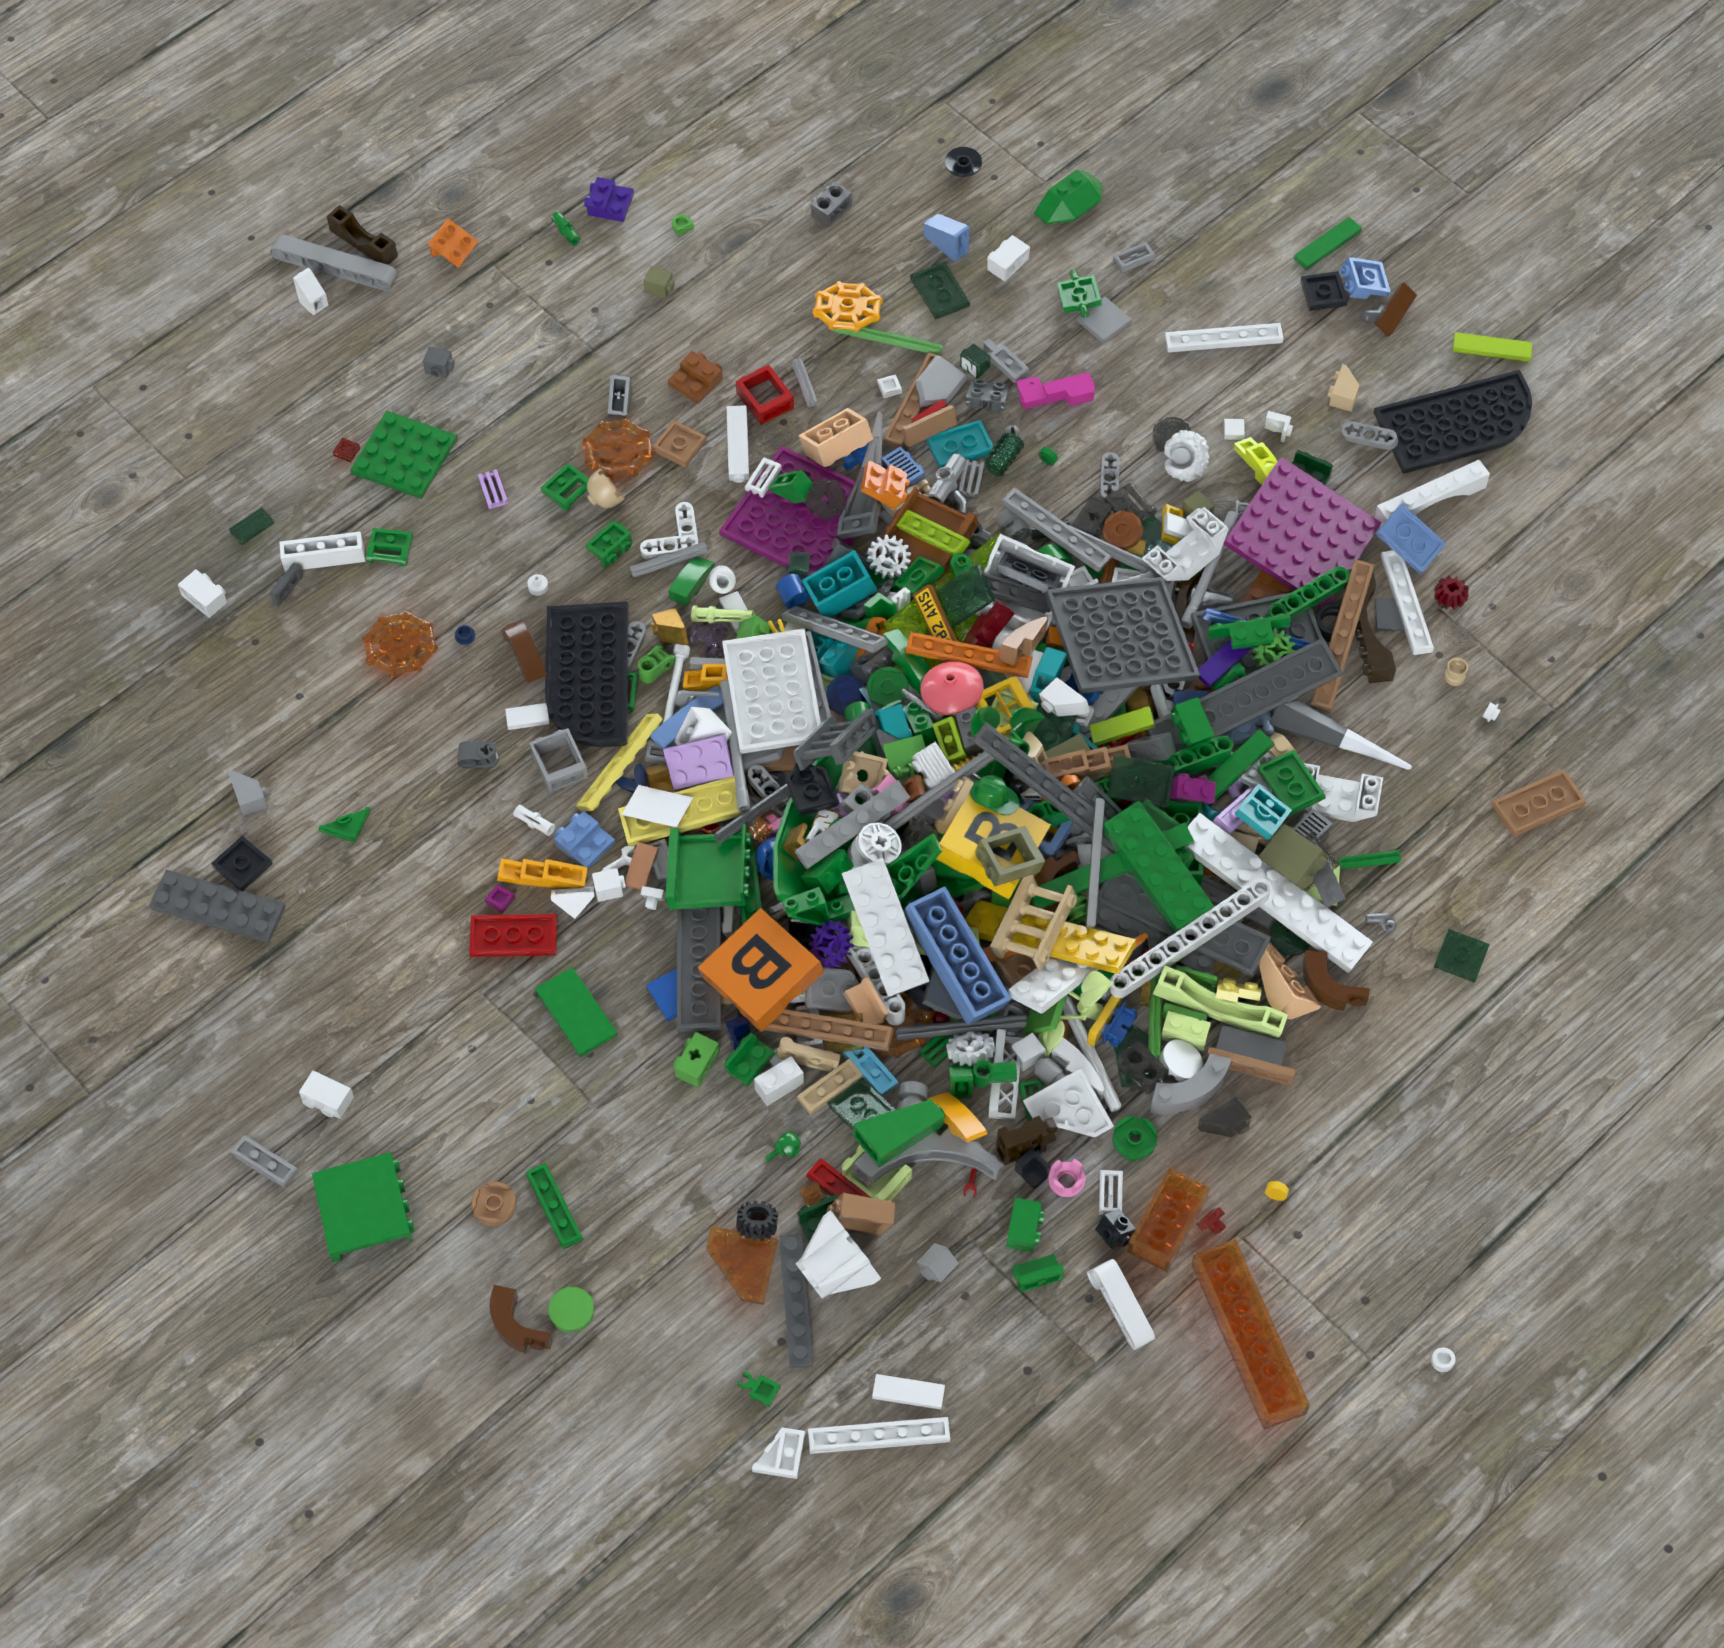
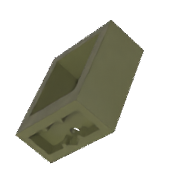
M1026 826L981 839L975 850L978 861L982 863L986 876L992 881L994 887L1039 873L1045 863ZM1014 842L1025 863L1002 869L992 849Z

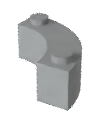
M1209 1054L1204 1067L1190 1079L1171 1084L1157 1082L1150 1113L1175 1115L1179 1112L1190 1109L1194 1110L1204 1105L1224 1084L1231 1059Z

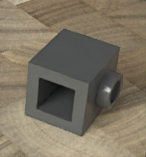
M430 346L422 361L425 373L435 377L447 378L455 365L451 351Z

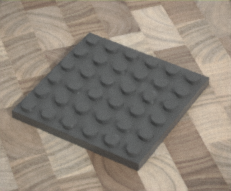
M1163 577L1047 589L1045 595L1080 694L1198 680L1199 671Z

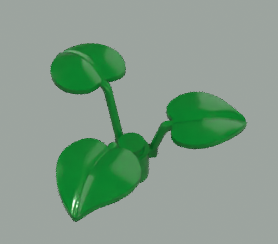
M986 706L974 713L970 723L973 737L986 722L995 729L998 727L1000 714L995 708ZM1018 708L1010 717L1009 722L1012 727L1010 733L1013 737L1008 740L1028 755L1030 746L1023 738L1027 732L1034 733L1044 716L1032 708ZM994 758L992 762L979 770L977 775L981 778L987 775H995L1003 779L1006 767Z

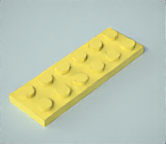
M734 776L674 792L693 797L677 826L679 833L738 817L744 813L738 811ZM626 806L618 808L628 846H636L638 842L646 843L668 837L670 828H676L622 815Z

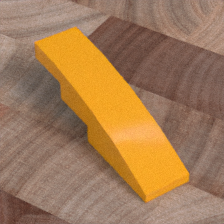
M501 858L497 881L538 887L584 888L587 867L545 859L543 863L528 859L518 862Z
M944 1092L927 1099L932 1100L943 1109L945 1113L944 1123L948 1124L951 1134L966 1142L987 1135V1130L975 1115L950 1093Z

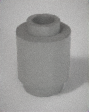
M1049 1057L1046 1059L1041 1058L1034 1066V1074L1047 1086L1066 1076L1064 1075L1065 1071Z

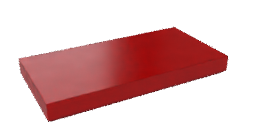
M557 914L471 915L470 957L556 956Z

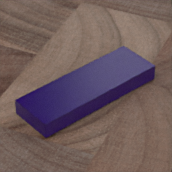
M1230 640L1198 668L1200 674L1198 679L1210 688L1248 654L1251 648L1232 649Z

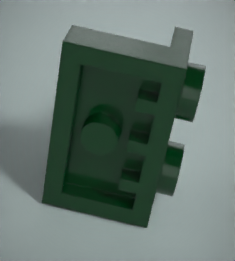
M1297 450L1292 462L1293 465L1325 486L1331 477L1333 464L1314 457L1307 452Z
M838 1194L834 1196L827 1195L820 1202L814 1205H805L797 1212L798 1222L808 1242H810L822 1217L826 1214L827 1207L839 1197Z

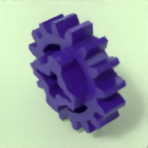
M832 920L829 923L822 922V928H815L817 934H811L814 940L808 944L813 946V949L809 952L815 955L822 967L833 969L835 966L839 968L841 966L840 961L846 963V955H852L849 948L854 947V944L850 943V940L854 937L848 934L850 929L844 927L845 924Z

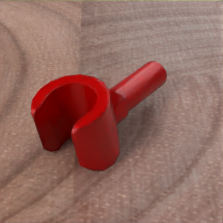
M974 1168L971 1169L969 1182L963 1189L964 1196H966L968 1189H972L974 1191L973 1198L977 1195L975 1187L977 1170Z

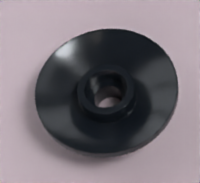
M957 147L946 155L945 166L955 176L969 177L981 169L982 157L973 148Z

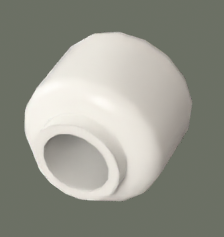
M717 566L709 575L710 586L717 593H728L735 586V575L727 566Z

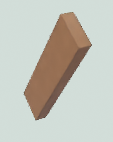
M1213 1047L1208 1049L1206 1062L1209 1054L1230 1058L1229 1070L1289 1086L1292 1085L1295 1069Z

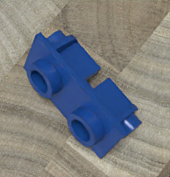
M1124 1001L1121 1007H1116L1112 1015V1023L1105 1025L1102 1031V1035H1104L1103 1045H1105L1107 1040L1114 1047L1121 1045L1128 1032L1122 1026L1130 1029L1136 1020L1137 1011L1134 1008L1127 1009V1001Z

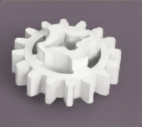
M885 535L884 540L877 537L876 542L871 543V548L867 551V554L870 555L867 557V562H872L869 568L876 569L875 575L880 572L883 579L886 575H889V578L892 579L894 574L900 577L901 571L904 572L907 569L906 565H909L911 562L907 558L911 556V552H906L909 546L902 545L903 539L896 541L895 535L892 539ZM879 549L880 555L876 558V551ZM901 556V557H902V562H901V564L899 565V564H898V563H899L898 558Z
M969 1031L960 1036L955 1034L954 1039H949V1044L946 1045L948 1058L952 1059L953 1063L960 1062V1066L965 1063L968 1066H972L981 1060L988 1061V1057H993V1052H995L993 1037H989L988 1033L982 1035V1032L974 1033Z

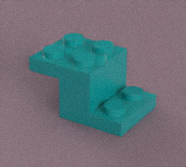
M1258 784L1236 810L1235 815L1266 840H1269L1292 810Z

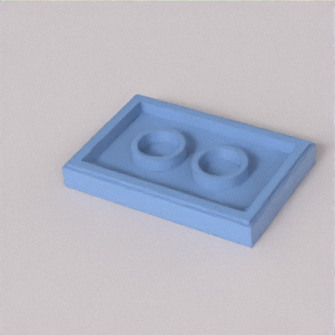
M1402 503L1375 533L1419 574L1427 568L1446 545L1439 536Z

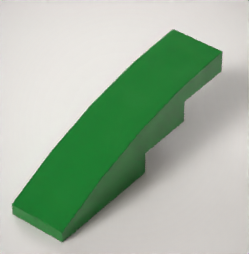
M899 629L883 633L882 636L887 638V646L894 652L892 660L904 670L908 684L921 695V682L930 670L929 666L922 656L906 653L908 639Z

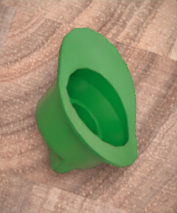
M987 775L974 782L970 790V796L977 804L998 814L1011 815L1019 807L1016 793L1007 787L1002 778L998 776Z

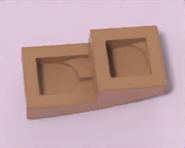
M640 842L637 843L625 879V886L642 890V886L647 887L652 875L651 869L659 852L658 847Z

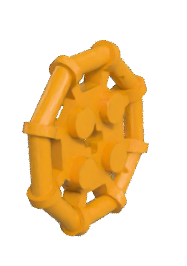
M837 281L833 286L823 291H818L815 294L816 302L812 313L814 317L823 321L830 330L842 329L859 332L863 327L880 320V307L883 303L882 297L873 293L864 283L849 284ZM873 305V309L867 308V306Z

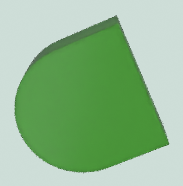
M677 215L672 219V229L677 236L694 229L693 222L686 215Z

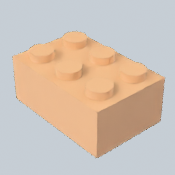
M849 408L799 435L805 455L823 467L834 464L836 460L850 455L852 451L866 446L868 442L873 440L867 419Z

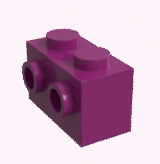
M1177 774V777L1166 779L1165 800L1202 803V806L1213 804L1216 782L1208 781L1207 777H1195L1193 779L1189 778V774Z

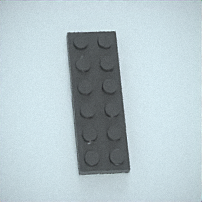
M167 869L149 904L151 910L266 943H270L286 908L283 902Z

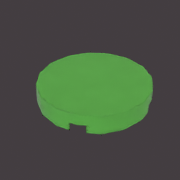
M566 1287L553 1295L549 1302L548 1313L552 1324L557 1329L564 1332L580 1331L587 1327L593 1319L594 1304L591 1296L585 1290L578 1287Z

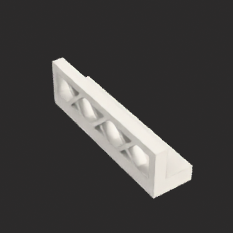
M997 1029L994 1063L1015 1061L1013 1058L1016 1057V1054L1012 1053L1010 1055L1004 1049L1005 1043L1015 1044L1023 1038L1006 1036V1029ZM1018 1057L1015 1061L1017 1082H1009L1014 1087V1090L1006 1095L1000 1089L1004 1083H992L988 1118L1015 1121L1021 1063ZM1006 1101L1012 1107L1011 1114L998 1112V1106Z

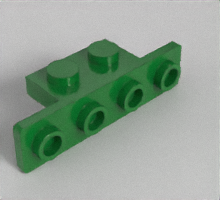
M1276 614L1273 617H1256L1249 621L1236 620L1229 624L1217 623L1208 627L1207 635L1208 639L1230 636L1232 649L1274 643L1272 629L1290 627L1291 617L1290 614Z

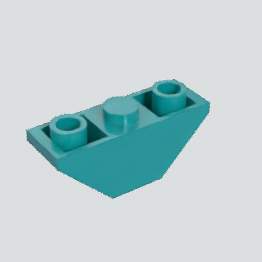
M1050 647L1046 648L1035 670L1030 688V697L1038 703V707L1042 711L1045 710L1041 706L1042 701L1039 694L1056 678H1061L1067 653Z

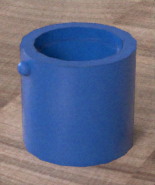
M789 574L780 579L776 584V590L788 609L794 606L801 607L810 598L807 589L797 574Z

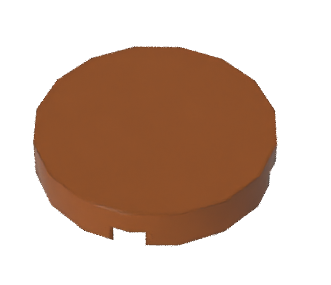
M1118 511L1106 519L1102 531L1107 543L1122 550H1127L1134 547L1140 541L1143 535V526L1140 519L1134 513Z

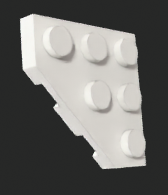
M1081 1068L1023 1100L1032 1119L1039 1115L1042 1121L1053 1117L1058 1128L1095 1138L1114 1127Z

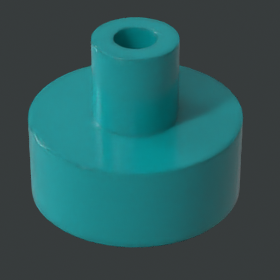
M1204 805L1202 808V814L1211 822L1221 813V811L1210 805Z

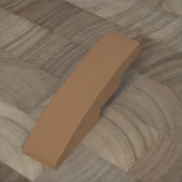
M1127 744L1111 749L1103 747L1087 752L1083 749L1043 760L1045 769L1058 780H1061L1068 774L1084 777L1133 767Z

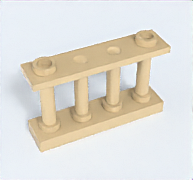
M1033 875L1023 877L990 945L995 957L1003 959L1005 953L1010 950L1033 957L1037 969L1042 970L1045 963L1047 964L1050 960L1051 950L1071 908H1074L1077 896L1073 887L1068 885L1065 893L1061 894L1038 887ZM1035 895L1060 902L1056 912L1030 906L1029 903ZM1026 914L1051 920L1046 931L1020 924ZM1020 932L1040 938L1042 941L1038 949L1012 942L1014 934Z

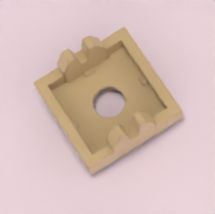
M855 751L843 764L839 792L850 795L860 784L870 789L878 786L889 775V771L886 770L888 759ZM859 770L867 772L868 777L865 782H860L857 779V772Z

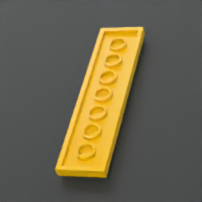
M978 900L965 918V921L969 927L978 928L980 939L992 942L1008 908ZM1026 914L1023 916L1020 924L1046 931L1051 920ZM1065 921L1051 950L1050 957L1119 974L1136 947V939L1093 928H1086L1085 926ZM1020 932L1015 933L1012 939L1014 943L1038 949L1042 941L1040 938Z

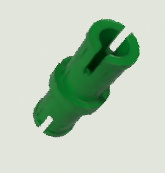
M561 211L554 212L551 215V220L558 227L559 233L566 237L571 246L577 245L581 238L574 231L572 223L565 219Z

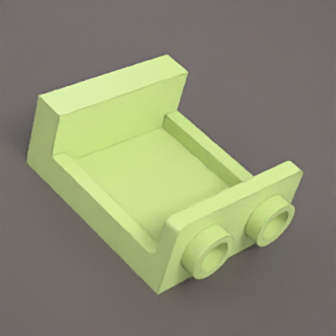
M861 1145L858 1146L857 1153L852 1158L848 1157L842 1164V1175L874 1199L891 1202L912 1179V1169L905 1164L903 1167H898L885 1174L869 1187L852 1174L854 1163L865 1152Z

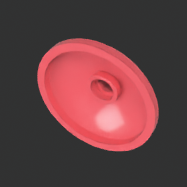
M952 661L941 663L930 669L924 676L920 689L922 699L929 709L942 715H955L976 706L981 699L984 687L982 677L974 667L963 662Z

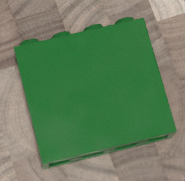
M746 824L742 825V832L733 834L722 843L716 841L714 834L680 836L678 828H670L666 881V901L669 910L746 905V897L750 896L749 883L747 884V879L751 878L750 866H748V862H751V850L748 849V845H752V834L747 831Z
M391 1152L312 1173L332 1262L341 1261L342 1254L408 1237L409 1242L413 1241L411 1233L415 1232L412 1219L408 1220L406 1214L410 1212L408 1200H403L402 1193L406 1192L403 1179L398 1180L397 1176L401 1169L398 1159H393Z

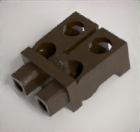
M1039 1115L1034 1117L1033 1121H1027L1022 1127L1012 1131H1008L1007 1127L998 1129L995 1147L1004 1166L1016 1162L1031 1148L1036 1152L1039 1151V1153L1045 1152L1047 1144L1056 1141L1055 1132H1057L1058 1127L1053 1117L1042 1121Z

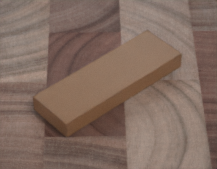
M949 405L902 427L905 445L908 447L913 446L957 425L954 407Z

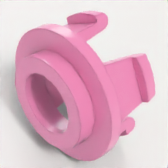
M1073 1159L1071 1162L1055 1161L1051 1166L1048 1176L1051 1190L1061 1197L1078 1195L1085 1186L1083 1165L1076 1159ZM1064 1174L1071 1175L1075 1180L1074 1186L1064 1188L1058 1182L1060 1176Z

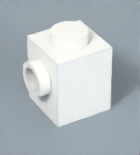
M617 868L604 869L601 872L592 874L598 902L623 897L622 888H626L623 875L619 876Z

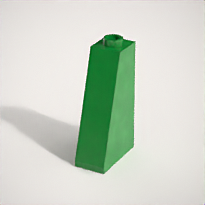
M927 1100L853 1124L852 1136L880 1168L941 1128L944 1123L945 1113L939 1105H936L932 1100Z

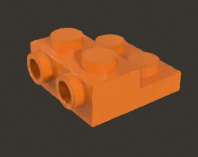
M869 460L864 467L860 491L895 509L906 500L908 493L905 490L910 480L907 479V473L900 468L890 464L885 469Z

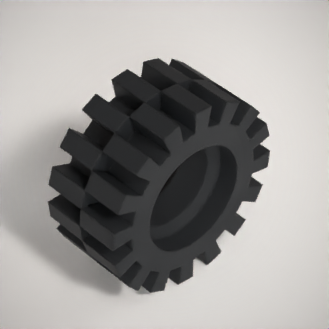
M754 1200L753 1204L748 1201L746 1205L742 1204L738 1208L736 1230L740 1232L742 1237L745 1235L747 1240L750 1237L753 1238V1241H757V1238H760V1241H764L765 1237L770 1239L771 1235L774 1236L777 1231L778 1212H776L775 1207L772 1208L770 1203L765 1205V1201H761V1204L758 1203V1200Z

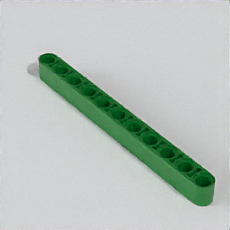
M1218 736L1175 752L1168 759L1149 762L1094 783L1114 803H1118L1166 785V779L1177 777V774H1189L1190 776L1224 763L1231 755L1233 741L1227 736ZM1047 800L1035 804L1029 809V813L1051 824L1049 828L1070 821L1067 816Z

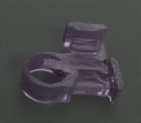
M693 622L690 635L691 643L703 641V644H706L704 648L705 658L724 659L722 641L724 633H728L727 625L711 623L708 629V627L696 626V622ZM716 649H718V650H720V651L722 652V653H721L719 656H717V657H715ZM710 650H712L711 656L707 654Z

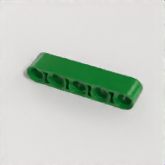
M1342 566L1333 568L1273 603L1264 618L1273 617V614H1290L1291 620L1341 591L1350 578L1349 571Z

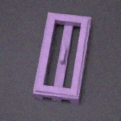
M497 469L493 470V473L485 472L486 475L478 474L488 508L492 509L508 504ZM492 478L496 480L502 501H499ZM485 480H488L495 503H491Z

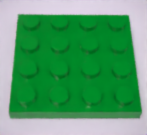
M386 410L351 467V474L422 499L455 445L457 435Z

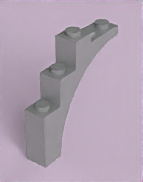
M948 1127L941 1136L936 1131L880 1168L865 1151L854 1163L852 1174L870 1187L885 1174L905 1164L934 1160L950 1161L969 1166L983 1172L996 1181L1002 1173L1004 1164L1001 1163L997 1156L985 1151L980 1143L976 1141L966 1142L951 1134Z

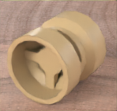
M1461 658L1451 659L1445 671V681L1452 686L1461 685L1468 671L1467 662Z

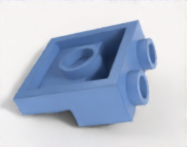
M1349 257L1344 265H1342L1340 274L1345 277V290L1349 291L1350 297L1367 299L1370 294L1387 297L1391 292L1382 262Z
M583 811L580 815L578 813L574 814L569 821L570 824L565 829L563 827L559 828L555 833L554 840L556 848L579 866L587 867L588 870L615 844V839L601 829L595 819Z

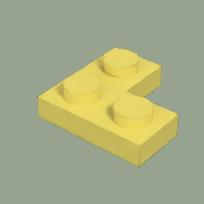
M1223 978V980H1218L1215 998L1234 1002L1238 1001V997L1260 1001L1262 988L1258 987L1256 983L1245 982V984L1236 983L1235 979Z

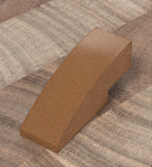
M1044 616L1035 619L1012 632L1001 644L999 660L1015 665L1022 654L1031 656L1046 634L1048 618Z

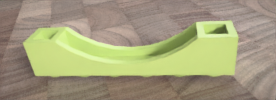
M1164 966L1153 992V995L1193 1011L1207 1014L1208 1017L1235 1026L1243 1031L1257 1032L1261 1036L1269 1038L1280 1037L1288 1014L1268 1006L1249 1005L1215 998V993L1200 986L1185 973L1168 966Z

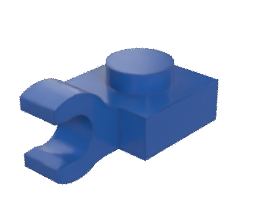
M868 443L866 446L852 451L850 455L843 458L846 462L843 464V467L847 471L853 469L857 464L862 466Z

